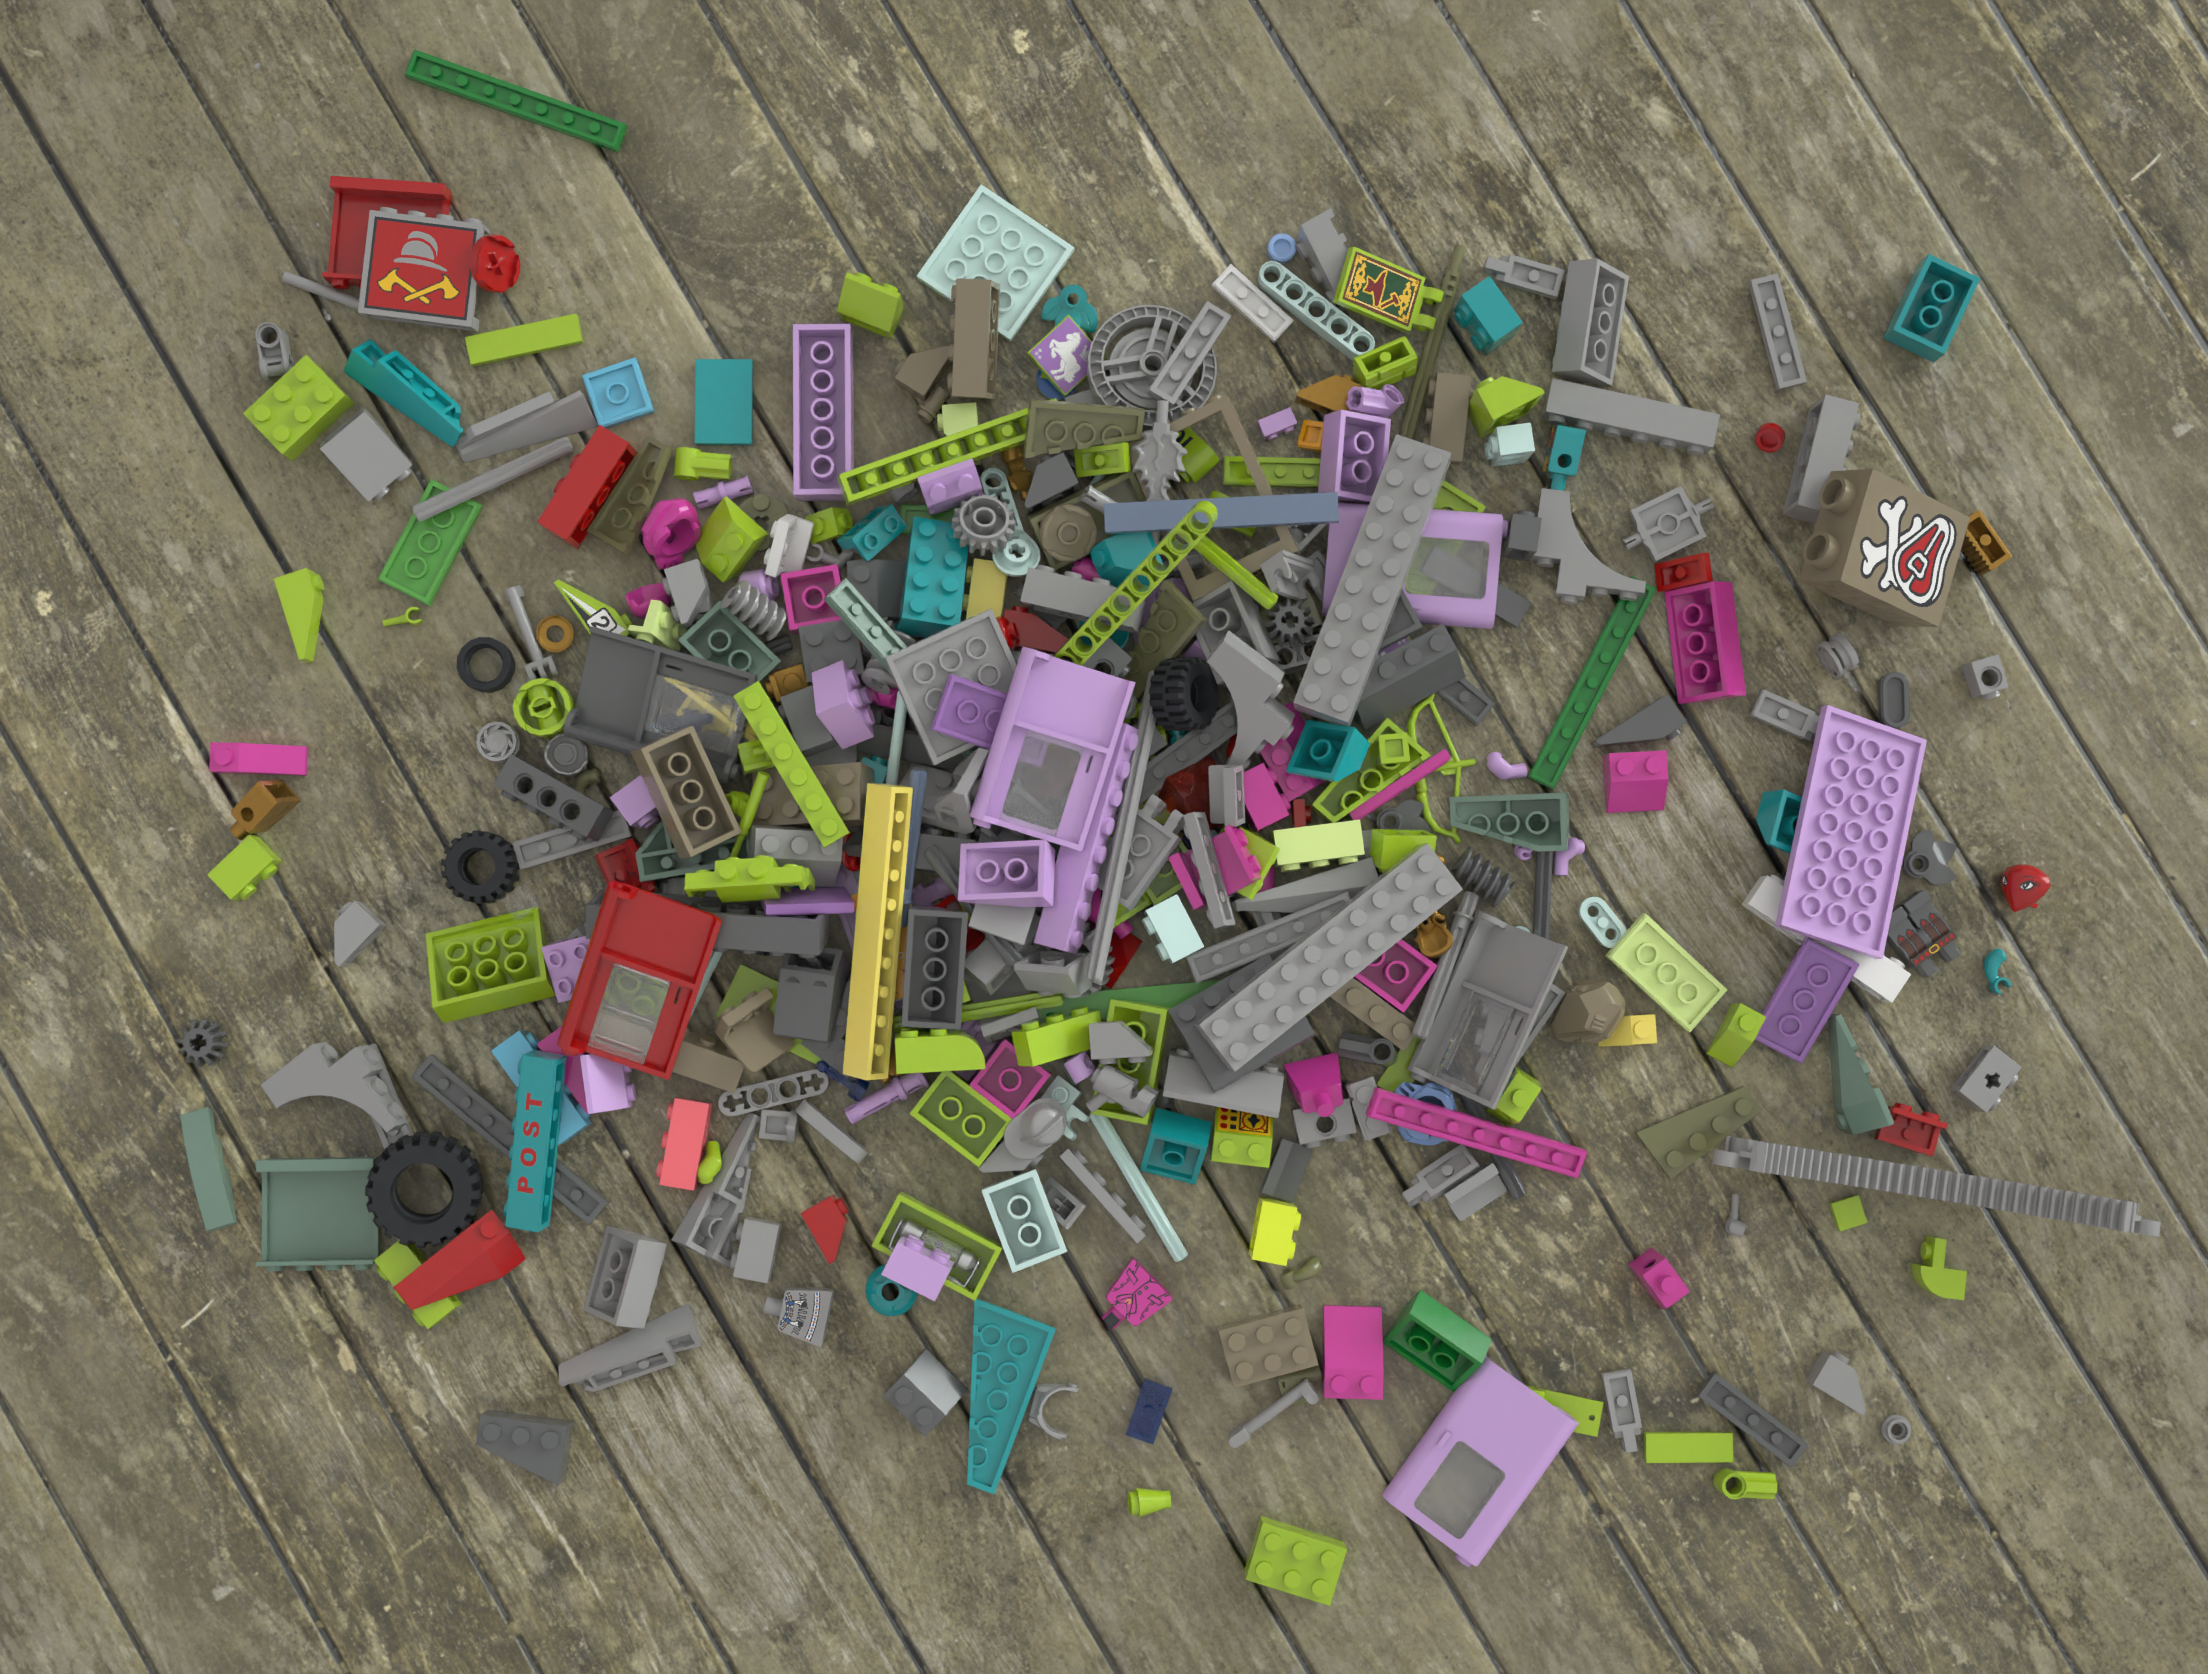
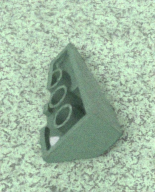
M1568 793L1449 797L1450 826L1538 852L1568 851L1570 824Z
M1831 1014L1828 1018L1833 1103L1837 1113L1834 1115V1119L1838 1128L1841 1131L1844 1130L1845 1134L1856 1135L1893 1125L1894 1121L1879 1087L1874 1089L1868 1080L1870 1070L1867 1064L1855 1055V1052L1858 1051L1857 1044L1842 1015Z

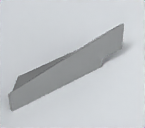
M581 390L559 401H556L555 397L550 392H547L470 426L466 430L467 435L459 439L456 447L462 460L469 462L596 428L598 423L586 396Z
M685 1304L647 1322L644 1329L635 1328L559 1364V1384L566 1386L573 1382L583 1384L584 1390L595 1392L675 1365L676 1357L674 1352L703 1346L691 1306Z

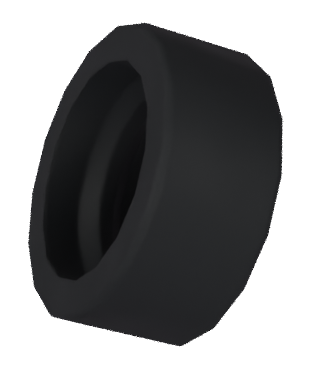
M478 637L468 641L461 648L457 656V671L461 680L467 686L482 693H493L503 689L510 683L515 673V660L512 652L500 641L491 637ZM483 648L495 650L501 656L503 662L500 675L489 682L477 680L469 669L472 655Z

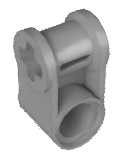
M265 322L260 324L255 331L260 372L263 379L267 381L271 380L274 376L286 374L295 364L291 354L288 334L274 323ZM277 332L276 341L268 344L267 338L269 334Z

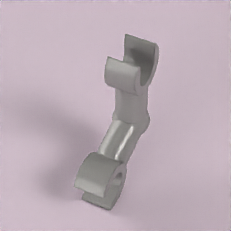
M814 543L811 545L814 549L820 551V555L817 558L806 557L813 564L820 562L827 565L838 564L841 570L845 567L847 561L860 554L853 548L846 549L838 556L825 552L822 546Z

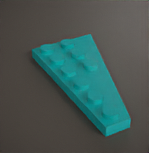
M976 1298L974 1301L967 1485L995 1494L1056 1327Z

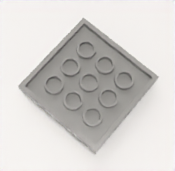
M992 609L983 611L884 657L932 765H936L976 746L930 730L948 675L953 674L1008 694L1017 666Z

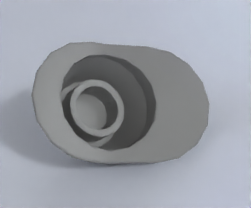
M1040 1098L1014 1117L1007 1125L1004 1133V1144L1008 1152L1020 1159H1032L1057 1142L1063 1135L1067 1124L1066 1112L1063 1106L1054 1099Z

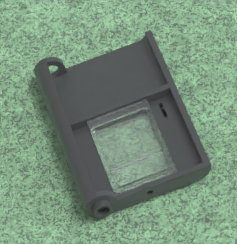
M590 626L589 632H591L576 706L570 710L566 717L563 729L564 736L632 756L631 751L679 729L693 725L718 781L730 785L732 780L737 781L741 772V765L738 764L740 756L737 744L743 743L748 720L733 696L756 683L757 675Z

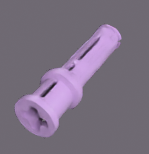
M907 1073L901 1077H893L892 1083L845 1107L844 1110L851 1124H855L899 1099L907 1100L910 1094L924 1087L926 1089L930 1088L931 1085L926 1074Z

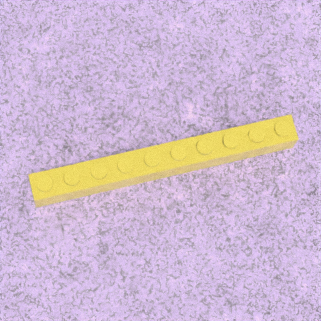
M867 783L843 1063L844 1075L863 1080L887 1079L889 1071L913 794L912 787L893 784Z

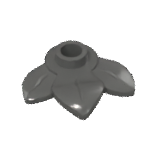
M1404 800L1395 808H1384L1378 813L1376 818L1378 829L1426 830L1432 833L1428 823L1419 817L1424 804L1416 800ZM1387 817H1395L1396 822L1393 826L1385 824Z
M1930 829L1922 831L1913 838L1911 851L1903 859V869L1908 876L1916 879L1924 878L1933 885L1949 883L1955 879V874L1946 864L1952 858L1956 845L1946 841L1934 842V836ZM1915 859L1919 860L1921 864L1918 870L1913 867Z

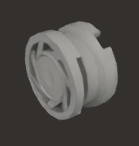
M1836 633L1829 637L1828 642L1823 641L1816 645V652L1822 665L1834 678L1838 679L1846 674V670L1851 671L1858 667L1859 659L1856 651L1842 634Z
M497 721L482 727L476 741L481 755L496 763H506L510 754L517 757L522 744L520 735L515 728Z

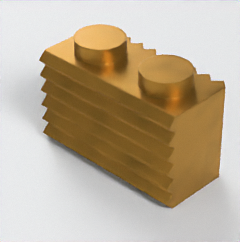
M1979 509L1968 515L1970 520L1960 552H1964V556L1968 557L1967 561L1971 562L1970 566H1974L1977 575L1981 576L2010 559L2012 554Z

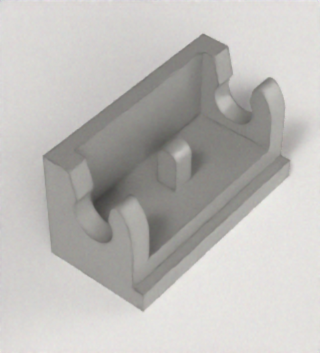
M1281 550L1260 565L1273 593L1304 602L1308 599V592L1305 589V582L1307 580H1311V585L1314 588H1319V579L1313 568L1315 566L1313 560Z

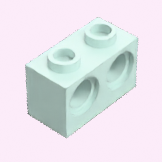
M1531 422L1496 427L1487 439L1488 442L1484 444L1485 456L1487 460H1491V467L1525 463L1535 451Z

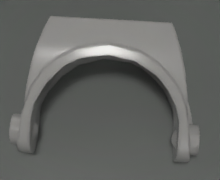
M1068 1382V1385L1055 1383L1037 1384L1028 1421L1056 1439L1064 1440L1068 1434L1055 1430L1047 1424L1043 1416V1405L1052 1394L1061 1390L1078 1392L1079 1387L1071 1382Z

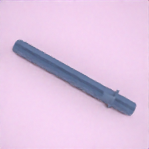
M918 769L911 771L909 787L913 788L901 928L907 926L909 905L914 903L911 896L928 776L927 772Z

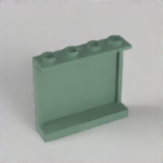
M378 1157L272 1158L256 1160V1172H262V1260L257 1261L256 1266H266V1271H283L284 1266H295V1271L313 1270V1265H324V1270H341L342 1265H353L354 1270L372 1269V1264H375L374 1260L381 1255V1226L377 1228L372 1221L374 1219L373 1213H368L366 1206L368 1196H365V1187L368 1184L369 1179L367 1177Z

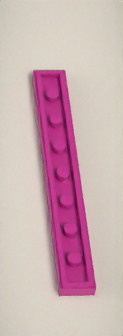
M1377 1087L1374 1088L1365 1113L1373 1119L1577 1179L1587 1155V1151L1583 1148Z

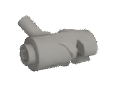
M1106 1064L1103 1068L1098 1066L1090 1081L1094 1083L1093 1090L1099 1093L1089 1100L1086 1105L1091 1112H1094L1106 1102H1117L1123 1106L1122 1109L1144 1118L1152 1107L1159 1091L1147 1084L1143 1089L1139 1090L1137 1085L1138 1079L1132 1078Z

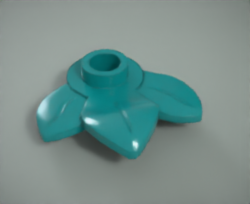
M1075 284L1068 285L1061 290L1059 296L1050 298L1045 303L1042 310V319L1048 321L1055 320L1056 326L1067 315H1070L1080 328L1090 333L1095 332L1098 323L1097 312L1087 302V294L1082 287ZM1071 293H1075L1079 297L1078 302L1074 305L1070 304L1067 300Z

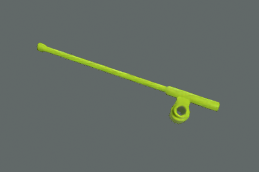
M758 772L750 796L745 792L732 791L725 795L733 814L741 818L739 827L742 833L737 835L730 857L738 856L744 837L749 833L770 776L766 772Z

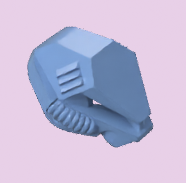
M1403 1082L1394 1090V1093L1457 1111L1452 1092L1438 1083L1428 1082L1421 1086ZM1397 1126L1401 1136L1408 1142L1436 1145L1443 1141H1448Z

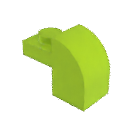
M1926 1235L1925 1242L1922 1243L1920 1249L1923 1264L1911 1263L1915 1281L1922 1289L1943 1298L1964 1300L1967 1271L1959 1268L1944 1267L1947 1239Z

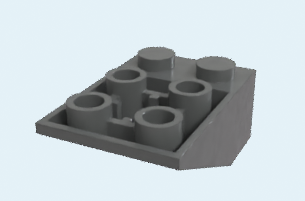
M824 947L821 954L816 955L814 958H801L798 954L787 953L784 956L780 969L773 1035L821 1043L829 1042L852 967L843 950Z

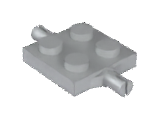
M1682 486L1630 510L1628 513L1635 525L1636 533L1622 539L1623 545L1631 542L1624 546L1625 550L1642 544L1647 549L1653 563L1704 539L1707 536L1701 526L1700 515L1714 509L1713 503L1707 505L1712 502L1711 499L1707 498L1694 505L1687 498Z

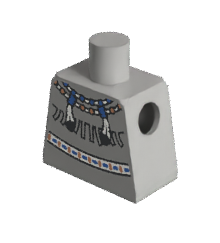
M788 1287L785 1290L783 1299L767 1296L764 1314L780 1317L777 1328L779 1332L822 1347L825 1342L835 1288Z

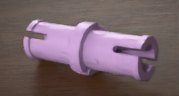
M745 476L744 478L727 483L720 481L717 482V486L693 492L698 509L720 503L725 496L731 500L747 494H753L749 477Z

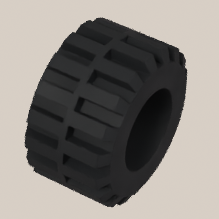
M1200 657L1168 658L1159 662V666H1156L1154 669V675L1151 676V686L1149 688L1152 714L1157 719L1159 726H1163V729L1170 731L1205 729L1206 726L1211 724L1212 718L1215 717L1216 707H1218L1219 688L1207 661L1202 660Z
M474 830L472 833L465 832L460 834L461 838H454L451 841L452 847H446L444 851L447 854L446 860L441 859V865L445 866V871H441L442 878L447 879L445 885L448 889L453 890L452 894L462 898L464 901L479 904L495 903V900H502L507 897L505 894L513 891L515 888L513 883L514 881L518 882L520 877L517 875V870H520L515 851L512 849L513 845L509 841L504 840V837L480 830ZM478 851H488L495 861L494 874L486 883L475 884L471 881L467 872L469 859Z

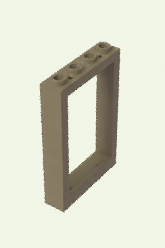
M1222 395L1213 396L1206 401L1207 405L1197 410L1195 407L1187 409L1180 414V418L1172 422L1167 420V423L1170 424V431L1179 433L1222 411L1260 496L1274 495L1234 405L1227 395L1223 397ZM1143 435L1139 440L1129 441L1132 467L1138 458V453L1133 451L1132 447L1144 440ZM1137 471L1135 473L1140 482L1142 472ZM1147 482L1140 483V485L1147 498L1148 490L1144 489V487L1147 485ZM1274 526L1280 538L1279 541L1237 562L1256 577L1263 573L1260 565L1281 550L1299 556L1302 555L1289 526ZM1169 531L1162 532L1163 536L1165 537ZM1186 556L1177 565L1194 602L1231 581L1220 570L1197 580Z

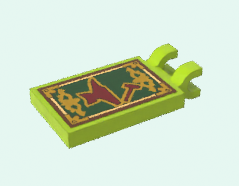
M1350 247L1347 251L1333 303L1404 333L1410 332L1411 327L1420 332H1425L1426 328L1429 330L1434 329L1436 318L1419 314L1422 302L1429 306L1433 305V301L1441 303L1444 291L1423 286L1425 277L1359 248Z

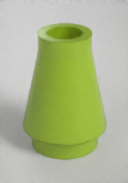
M1135 1488L1134 1491H1129L1127 1494L1130 1515H1137L1139 1518L1171 1508L1170 1491Z

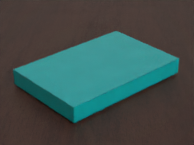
M695 359L696 446H753L752 359Z

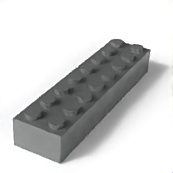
M601 889L586 904V939L591 937L606 889ZM654 893L719 917L722 923L712 950L714 952H726L729 949H737L743 954H755L758 951L769 952L772 956H785L787 953L798 954L801 958H814L816 955L821 954L830 939V914L767 916L759 900L722 903L719 897L705 896V898H700L695 895L689 897L688 895Z

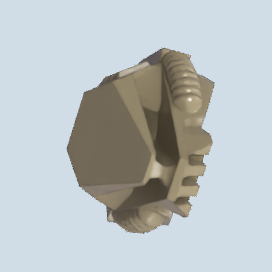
M1604 980L1575 981L1576 983L1565 992L1566 994L1560 1002L1561 1007L1550 1025L1556 1040L1569 1043L1577 1039L1582 1043L1595 1044L1610 1038L1625 1013V999L1617 987Z

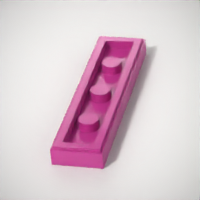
M1446 749L1442 750L1349 813L1353 820L1363 819L1449 762L1451 756Z

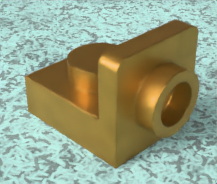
M801 663L770 672L768 674L769 681L765 682L769 697H775L777 704L781 703L779 697L809 687Z

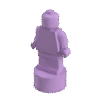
M941 877L935 878V882L926 887H923L922 883H918L912 889L911 897L914 900V904L918 906L933 907V904H931L933 901L939 898L946 899L953 893Z

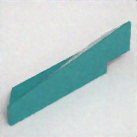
M372 339L352 349L344 368L346 375L451 447L457 445L463 433V428L459 424L461 409L457 402L397 350L386 355Z

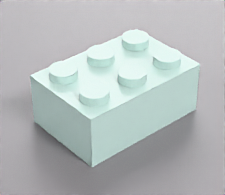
M1177 894L1144 912L1145 918L1141 921L1149 936L1155 934L1159 942L1155 948L1162 961L1168 959L1169 963L1172 964L1204 947Z

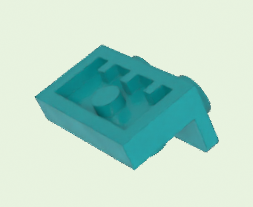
M892 504L876 506L842 535L837 542L843 550L855 548L864 561H869L907 528V525Z

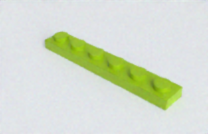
M757 681L733 696L823 847L826 848L850 833L760 682Z

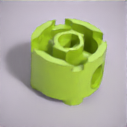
M546 678L533 679L522 685L513 702L514 717L520 727L540 738L550 739L555 735L562 734L566 717L570 710L576 706V700L572 693L558 682Z

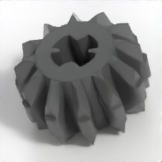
M1286 598L1285 607L1276 602L1274 607L1277 612H1267V617L1271 621L1266 622L1265 627L1272 630L1269 638L1273 640L1279 637L1278 646L1280 647L1287 640L1289 641L1290 648H1294L1296 639L1303 645L1306 643L1304 635L1312 636L1313 629L1309 626L1315 624V619L1307 617L1311 613L1310 607L1301 609V600H1297L1295 605L1291 606L1290 598ZM1286 619H1292L1294 623L1293 628H1288Z
M202 1018L200 1022L197 1019H193L190 1021V1028H181L185 1037L177 1038L176 1041L183 1043L184 1047L180 1048L178 1053L187 1054L185 1058L186 1063L195 1061L196 1067H203L205 1063L212 1066L216 1064V1058H224L225 1054L221 1048L228 1047L229 1043L222 1042V1038L226 1037L228 1033L227 1031H219L221 1025L219 1022L211 1024L209 1018ZM199 1040H206V1046L199 1045Z

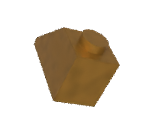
M1342 374L1340 377L1334 375L1299 390L1295 403L1325 415L1338 410L1350 411L1346 404L1348 391L1353 386L1362 387V385L1358 384L1357 379L1352 376Z

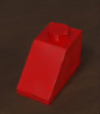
M834 1194L801 1213L829 1264L833 1263L838 1257L848 1221L846 1214L849 1213L844 1200L841 1197L837 1199Z

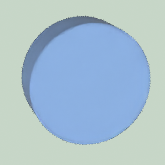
M1283 233L1273 236L1267 248L1269 258L1280 264L1290 262L1296 252L1294 239Z

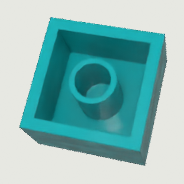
M1490 276L1461 295L1453 310L1455 312L1454 318L1458 325L1468 330L1472 336L1470 337L1471 343L1477 351L1480 352L1482 350L1485 356L1512 339L1523 323Z

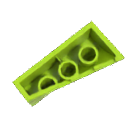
M1386 718L1368 738L1367 741L1370 743L1360 770L1337 782L1331 781L1310 805V808L1328 824L1335 823L1431 755L1408 736L1410 762L1380 765L1377 736L1405 733L1389 718Z

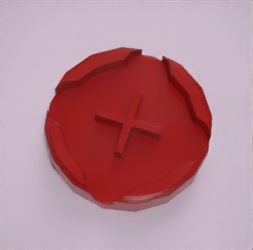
M494 234L480 237L473 245L470 253L472 277L477 285L486 292L503 293L509 287H513L519 277V255L515 254L514 244L505 236Z

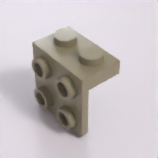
M767 988L759 993H756V991L751 992L742 1000V1004L734 1008L731 1006L720 1015L719 1018L721 1020L715 1031L716 1035L750 1074H756L792 1049L795 1044L793 1038L773 1035L775 1017L768 1010L773 995Z

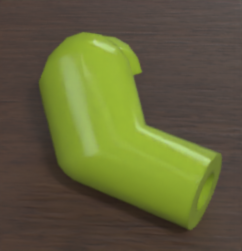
M709 1141L705 1144L706 1157L700 1163L697 1170L698 1181L702 1184L711 1183L722 1167L720 1147L716 1141Z

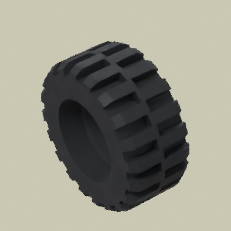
M419 1131L411 1136H408V1134L402 1136L395 1143H391L385 1148L371 1168L367 1177L369 1179L368 1184L365 1187V1196H368L366 1206L368 1213L372 1212L374 1215L372 1221L376 1227L382 1226L386 1230L384 1235L391 1239L395 1236L400 1239L399 1244L407 1246L408 1243H415L416 1248H425L427 1244H432L434 1247L442 1245L444 1240L449 1239L451 1241L459 1235L461 1230H465L475 1215L483 1194V1175L479 1173L480 1165L476 1158L473 1159L471 1157V1150L466 1145L460 1146L457 1143L458 1139L450 1136V1138L443 1137L442 1132L433 1131L432 1134H426L425 1131ZM418 1163L432 1164L442 1169L448 1175L453 1185V1193L449 1204L443 1210L434 1214H420L410 1210L402 1203L397 1193V1182L402 1172L409 1166Z

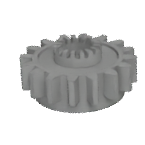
M986 494L977 497L972 495L967 502L962 500L960 508H955L954 518H952L954 539L960 538L959 546L962 548L968 544L970 546V553L980 549L982 556L985 555L988 549L993 554H996L997 546L1005 549L1007 541H1012L1016 524V521L1013 520V511L1007 510V503H1002L996 496L990 497L986 496Z

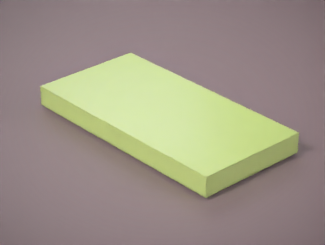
M1645 913L1640 915L1605 955L1689 1033L1727 991L1716 978Z

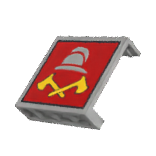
M381 207L380 211L370 210L358 313L365 318L478 332L480 321L474 317L478 285L472 277L470 253L473 245L480 237H483L484 234H490V229L482 224V221L475 218H465V221L462 222L454 221V217L444 214H437L436 218L425 217L426 214L419 211H408V215L398 214L396 209Z

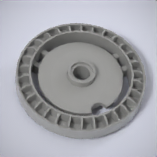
M1138 305L1124 309L1104 322L1095 334L1087 358L1089 386L1099 405L1143 408L1145 410L1143 431L1152 430L1153 423L1156 422L1157 411L1152 410H1157L1158 400L1147 393L1177 348V345L1172 342L1174 335L1176 334L1182 339L1194 321L1179 311L1165 306ZM1153 326V328L1139 329L1124 336L1114 347L1110 360L1103 361L1106 348L1119 334L1136 327ZM1159 327L1169 330L1170 332L1168 333L1166 331L1160 330ZM1213 347L1199 367V384L1196 391L1190 387L1193 381L1192 377L1173 406L1174 408L1168 409V420L1170 422L1180 418V414L1187 409L1195 407L1197 410L1206 405V401L1213 391L1217 375V362ZM1146 365H1153L1158 371H1150L1146 368ZM1104 370H1109L1110 376L1106 377ZM1111 386H1114L1119 395L1116 394ZM1186 396L1188 399L1183 403L1181 399Z

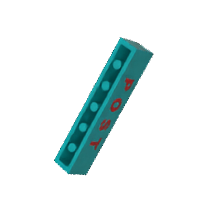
M533 1050L523 1054L518 1063L520 1082L515 1092L517 1112L512 1122L514 1142L509 1151V1158L512 1162L511 1171L506 1180L509 1192L508 1200L503 1210V1214L506 1217L505 1227L540 1232L550 1226L567 1055Z

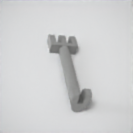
M517 585L505 589L504 594L507 601L511 604L533 661L524 665L529 680L537 679L534 672L537 670L541 678L548 679L549 677L545 669L547 666H549L553 676L559 675L554 657L543 658L521 597L525 596L522 586Z
M1305 1379L1247 1423L1242 1422L1231 1431L1230 1446L1238 1448L1250 1439L1253 1432L1302 1396L1309 1404H1316L1318 1392L1308 1379Z

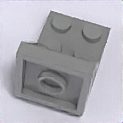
M976 749L958 763L953 774L916 763L911 764L900 786L909 787L912 770H924L928 774L921 822L965 835L976 829L977 825L973 824L975 818L969 815L989 750Z

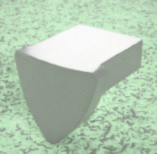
M762 1109L759 1138L787 1141L788 1144H795L799 1128V1114L795 1109H791V1111Z

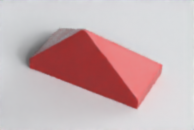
M1115 932L1111 937L1110 946L1113 949L1108 955L1115 958L1114 962L1110 964L1114 970L1108 976V983L1105 984L1110 989H1112L1143 942L1131 933L1123 939H1120Z

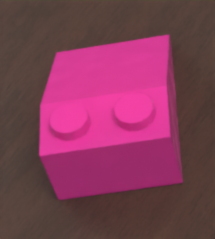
M1323 1305L1321 1381L1323 1397L1383 1400L1382 1307Z

